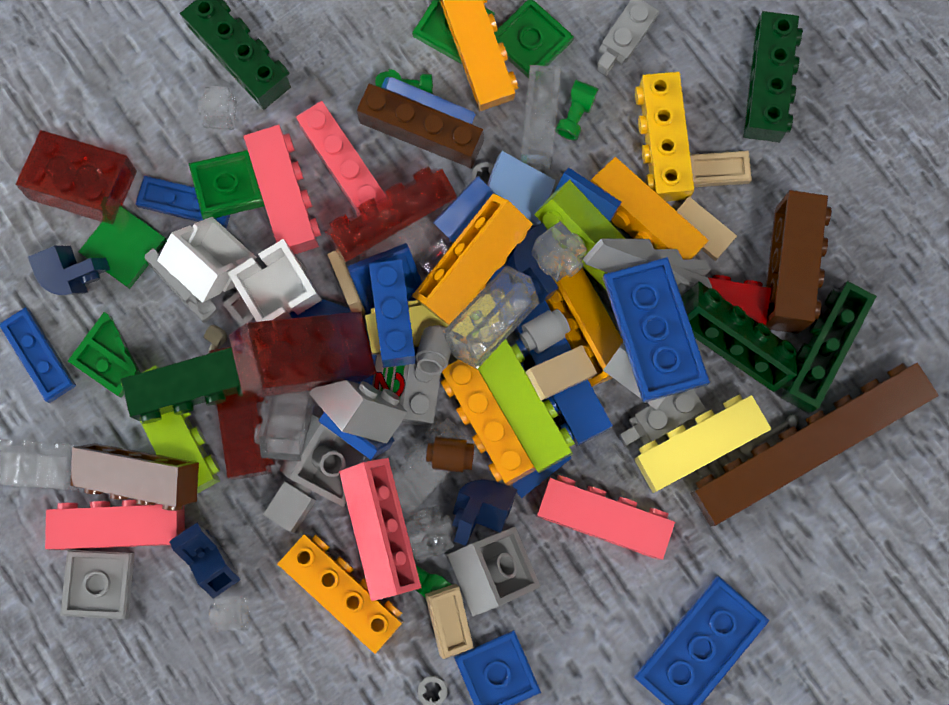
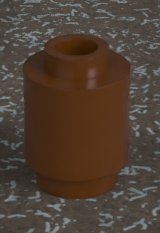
M435 436L434 443L428 442L426 462H431L432 469L462 473L464 469L472 470L475 444L467 443L466 439Z

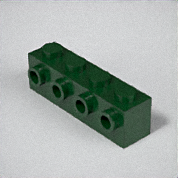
M195 0L180 12L186 26L257 104L265 110L291 88L287 78L290 74L289 71L279 60L274 62L268 56L270 51L259 38L254 41L249 36L251 31L241 18L238 17L235 20L229 14L231 9L224 0Z
M762 11L756 23L743 138L780 143L784 135L791 131L793 114H789V106L794 103L796 96V85H792L793 75L797 74L800 60L798 56H795L796 46L799 47L803 33V29L798 28L799 16Z
M698 281L681 296L695 339L772 392L777 391L797 376L796 349L789 341L782 340L773 334L765 324L758 323L750 318L739 306H733L723 299L718 291L708 288Z
M849 281L837 290L833 288L824 302V305L828 308L823 317L819 315V318L815 319L809 332L813 336L809 344L803 343L796 355V360L799 361L797 376L781 387L785 389L780 397L781 399L807 413L819 409L877 297L876 295Z
M250 342L121 378L129 416L137 421H142V424L157 422L162 419L161 415L173 411L175 415L191 412L194 410V405L206 402L207 406L220 404L226 401V396L238 393V396H248L258 392L257 387L266 385L257 350Z

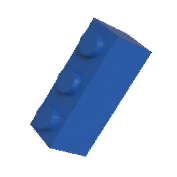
M402 259L370 263L369 268L383 368L416 364Z

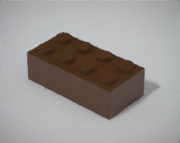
M789 190L775 208L766 287L771 288L766 323L770 330L799 334L810 326L815 319L819 318L821 300H817L818 288H821L825 276V270L820 268L821 257H825L828 248V238L824 237L825 226L829 225L832 212L831 207H827L828 195Z

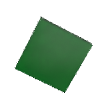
M433 0L415 27L412 35L417 40L462 64L440 0ZM485 8L486 11H487V14H491V13H492L493 16H494V18H495V13H494L493 11H491V10Z
M527 0L498 28L497 32H494L497 42H503L508 60L531 81L574 41V36L534 0Z
M248 150L189 163L203 220L264 207V201Z
M116 203L78 252L87 259L106 258L110 268L106 273L130 289L149 265L145 259V254L153 248L159 253L166 244L167 239Z

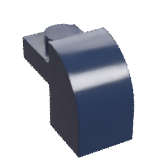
M543 223L527 232L525 239L517 244L509 254L506 265L507 275L511 284L523 279L526 291L531 297L536 298L539 304L550 299L559 288L544 265L552 261L561 250Z
M54 245L28 256L38 283L45 290L56 295L88 293L85 284L101 279L99 274L110 270L106 258H89L77 263L71 246Z
M486 479L474 480L465 484L458 492L453 514L456 516L452 526L457 528L454 542L467 546L476 524L501 533L510 514L518 489Z
M198 523L185 529L181 534L169 541L173 551L189 565L198 585L213 599L241 580L217 539L208 529L204 530Z

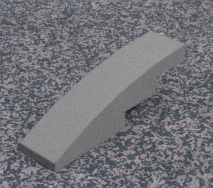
M600 239L583 258L585 264L607 273L668 257L670 264L705 276L711 270L705 259L683 260L678 249H654L649 239Z

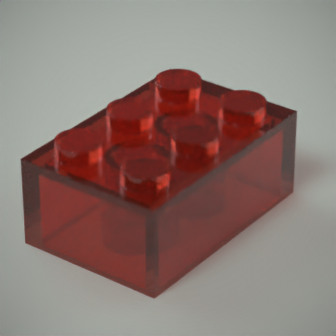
M40 130L15 185L29 200L113 225L137 170L127 155Z

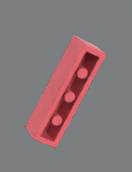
M323 101L318 102L296 116L302 132L366 228L392 212L388 197Z
M276 125L244 135L276 243L284 239L294 255L319 247L316 237L322 236L316 218L310 219L308 208L313 206L307 189L302 191L298 181L304 178L299 162H292L290 152L295 151L290 134H283L280 125Z
M389 458L363 462L339 471L371 601L420 589L421 584Z
M557 475L556 480L549 479L536 517L648 557L663 560L675 524L674 521L667 519L668 513L655 508H650L649 512L637 509V502L623 497H619L617 502L606 498V491L592 486H588L587 491L575 487V480L561 475Z
M123 500L122 506L110 507V501L90 502V508H78V503H58V509L46 510L45 549L68 550L170 545L169 541L185 530V506H183L182 510L170 511L162 509V504L140 505L136 504V500Z

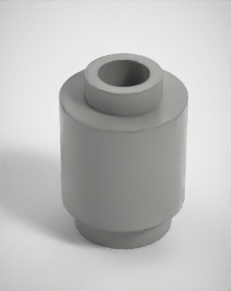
M559 309L552 312L548 310L522 325L523 333L520 334V338L528 351L534 350L539 354L564 339L565 334L570 332V326Z
M434 325L423 330L416 354L417 367L421 372L428 375H439L448 366L454 343V335L446 327Z

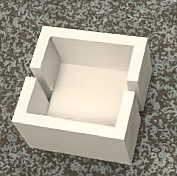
M210 217L194 223L193 227L189 225L172 232L157 261L203 303L221 294L222 290L226 292L234 288L235 285L227 272L252 257L254 260L257 257L219 222Z
M284 239L258 254L267 265L266 268L262 269L252 257L227 272L261 329L267 325L289 321L292 319L289 314L290 312L294 311L299 315L322 301Z

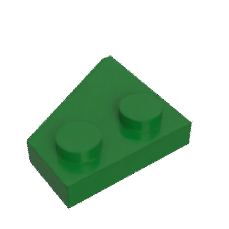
M103 312L68 360L69 363L120 398L124 396L121 378L140 373L113 318L106 312Z

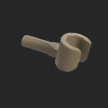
M210 325L204 334V338L212 343L208 354L218 351L227 340V333L218 326Z

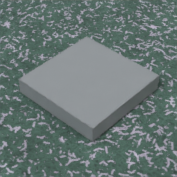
M67 550L60 616L128 619L135 553Z

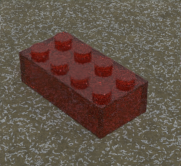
M361 312L250 322L229 335L244 400L308 391L315 387L344 380L359 383L376 374Z

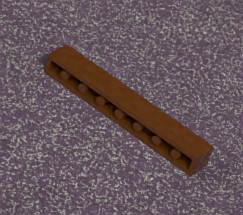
M903 362L887 372L890 378L880 383L876 378L860 387L862 394L854 399L848 394L832 403L835 409L825 415L823 410H820L806 418L805 420L808 425L802 429L797 430L793 426L780 433L778 437L781 441L771 447L768 442H765L750 451L753 455L752 458L742 462L739 457L723 466L726 473L717 478L710 474L697 481L695 484L698 489L691 492V495L710 527L720 524L938 397V393L918 362L909 367Z

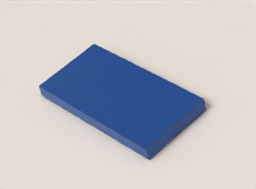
M668 257L604 274L605 287L642 402L646 403L707 386L710 381Z
M716 576L638 670L634 678L664 705H701L770 620L724 580Z

